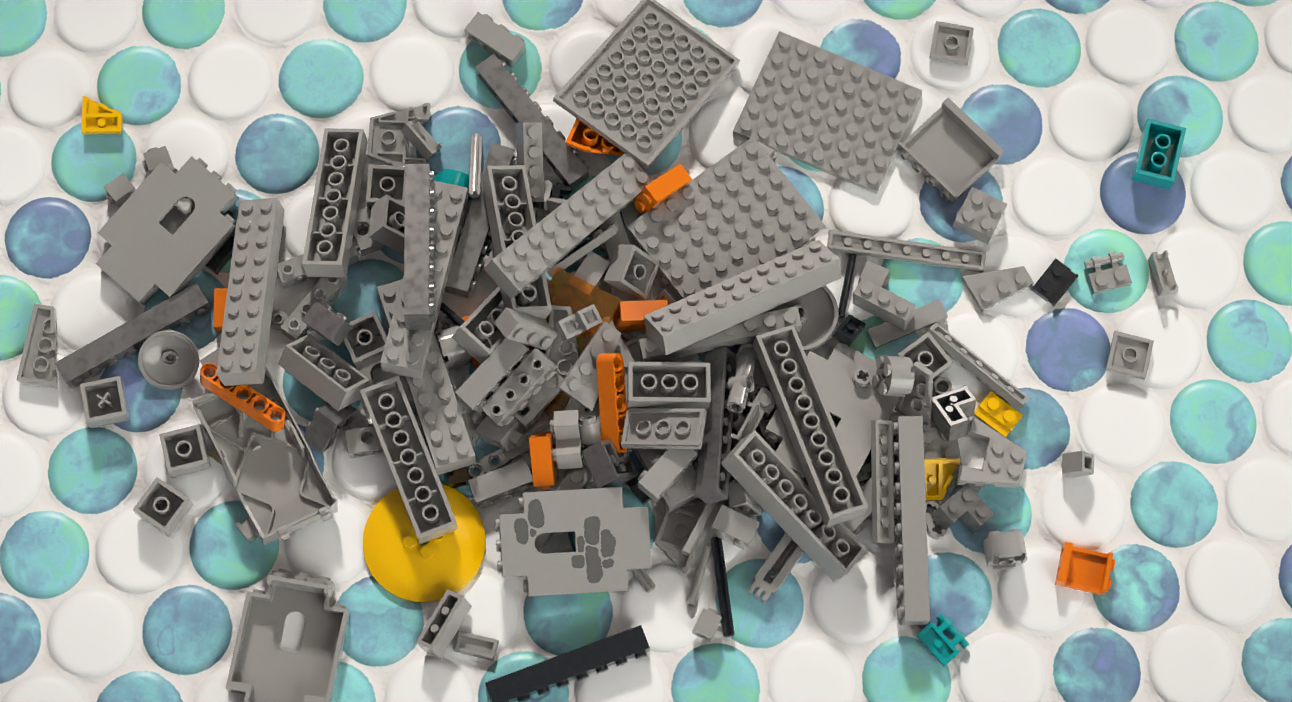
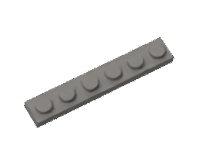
M937 322L928 329L947 355L954 357L963 368L970 370L979 381L986 383L995 394L1003 397L1011 407L1020 410L1030 399Z
M871 420L873 543L893 544V421Z

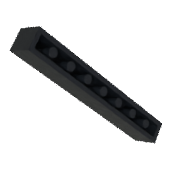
M639 625L488 681L485 684L492 702H525L531 699V695L538 693V696L550 692L552 687L562 688L569 685V681L577 679V681L584 680L589 677L588 674L595 671L597 674L609 670V666L616 664V667L628 663L627 660L630 658H643L647 656L646 652L650 651V647L643 628Z

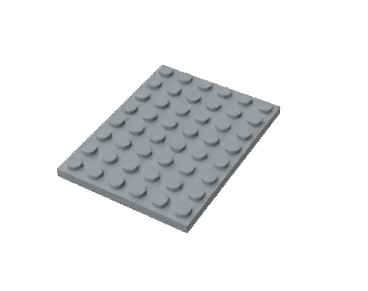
M641 0L554 96L553 102L621 151L627 152L638 163L648 169L739 65L740 59L656 0Z
M779 31L733 129V134L747 140L754 136L758 142H762L780 154L877 194L923 90Z
M754 136L692 179L686 186L655 208L647 211L627 226V230L645 253L660 263L658 269L682 299L790 253L795 249H799L826 229L825 224Z

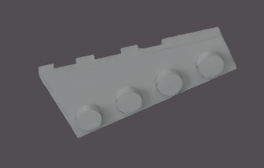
M34 304L16 380L21 383L57 388V366L55 365V362H57L56 309L53 306Z
M551 305L549 325L558 336L546 349V356L558 366L555 371L565 379L579 358L577 339L575 336L564 341L555 323L573 315L572 307Z

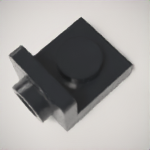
M556 183V185L551 187L549 198L563 199V196H560V194L570 195L572 187H567L565 183Z

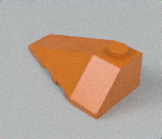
M577 118L565 142L566 145L583 152L617 156L625 154Z

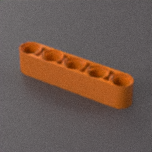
M601 353L596 360L602 440H612L617 453H625L628 448H622L621 446L627 411L624 361L620 353Z
M206 363L201 367L200 383L204 388L269 430L278 432L284 428L285 411L283 408L247 385H231L229 388H223V383L216 374L217 366L215 364ZM211 374L213 377H206L205 375ZM239 396H245L247 398L240 399ZM258 406H259V407H263V409L258 410V409H256L255 407H258ZM277 417L280 418V420L275 421L272 420V418Z

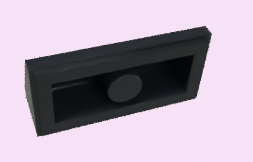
M233 236L227 240L205 265L206 268L216 275L219 274L232 257Z

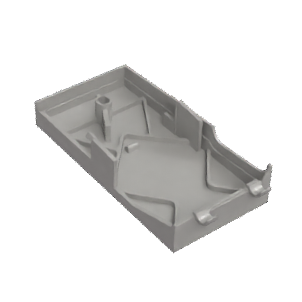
M265 367L264 383L246 385L284 409L285 426L281 431L273 432L212 392L192 400L193 408L263 546L279 538L284 541L291 537L290 533L320 519L325 522L333 518L331 514L338 511V500L335 499L314 460L311 449L267 367ZM239 396L240 399L247 398L245 396ZM255 407L258 410L263 409V407ZM274 417L272 418V420L277 421L280 420V418Z

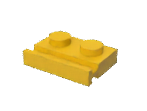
M992 391L989 392L974 411V416L1004 437H1007L1023 416Z

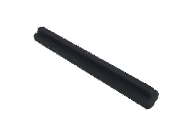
M712 537L711 547L720 615L722 617L723 636L732 637L734 636V626L723 544L721 538Z

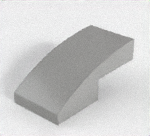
M593 304L556 322L555 325L563 340L567 341L601 324L603 321Z

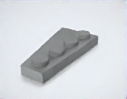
M607 322L601 324L558 387L590 412L593 411L598 398L597 357L601 353H614L621 335L618 330Z

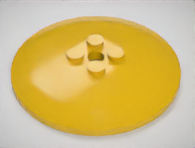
M442 484L458 529L429 540L425 545L418 543V538L398 488L384 496L371 511L363 533L364 557L375 580L389 593L412 602L440 601L447 589L455 593L462 590L479 570L486 545L482 519L471 501L456 489L450 488V486Z

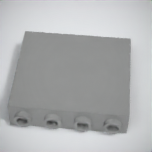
M950 98L943 101L942 106L903 143L900 141L897 147L899 156L903 160H908L912 164V168L918 174L921 173L930 186H935L940 191V195L952 203L1001 159L1004 150Z

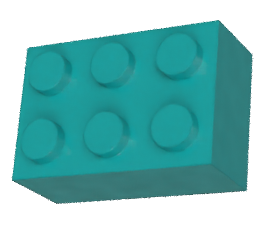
M1147 119L1143 127L1131 180L1170 190L1175 180L1186 128Z

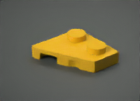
M83 96L82 134H122L123 115L121 112L109 109L106 105L96 103L90 100L89 97Z
M960 458L924 459L926 501L943 500L947 486L954 477L952 474L956 466L960 464Z

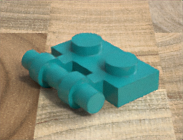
M941 613L936 618L941 623L939 627L931 622L916 637L944 667L960 653L955 646L959 643L965 649L969 642L965 639L966 636L952 625L951 619H947ZM947 630L954 639L949 641L942 632Z

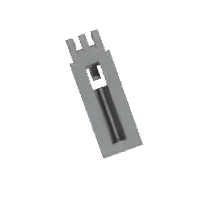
M787 533L753 578L754 583L747 591L751 595L756 588L758 590L754 596L756 599L763 593L765 595L761 599L763 604L771 594L775 595L804 554V551ZM770 569L778 574L774 580V576L769 574L766 580H763Z

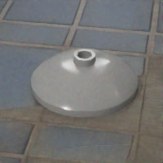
M171 330L160 331L148 337L141 346L138 355V365L143 377L153 386L164 390H175L189 384L195 377L200 363L199 353L195 344L184 334ZM172 354L174 359H169L167 355Z

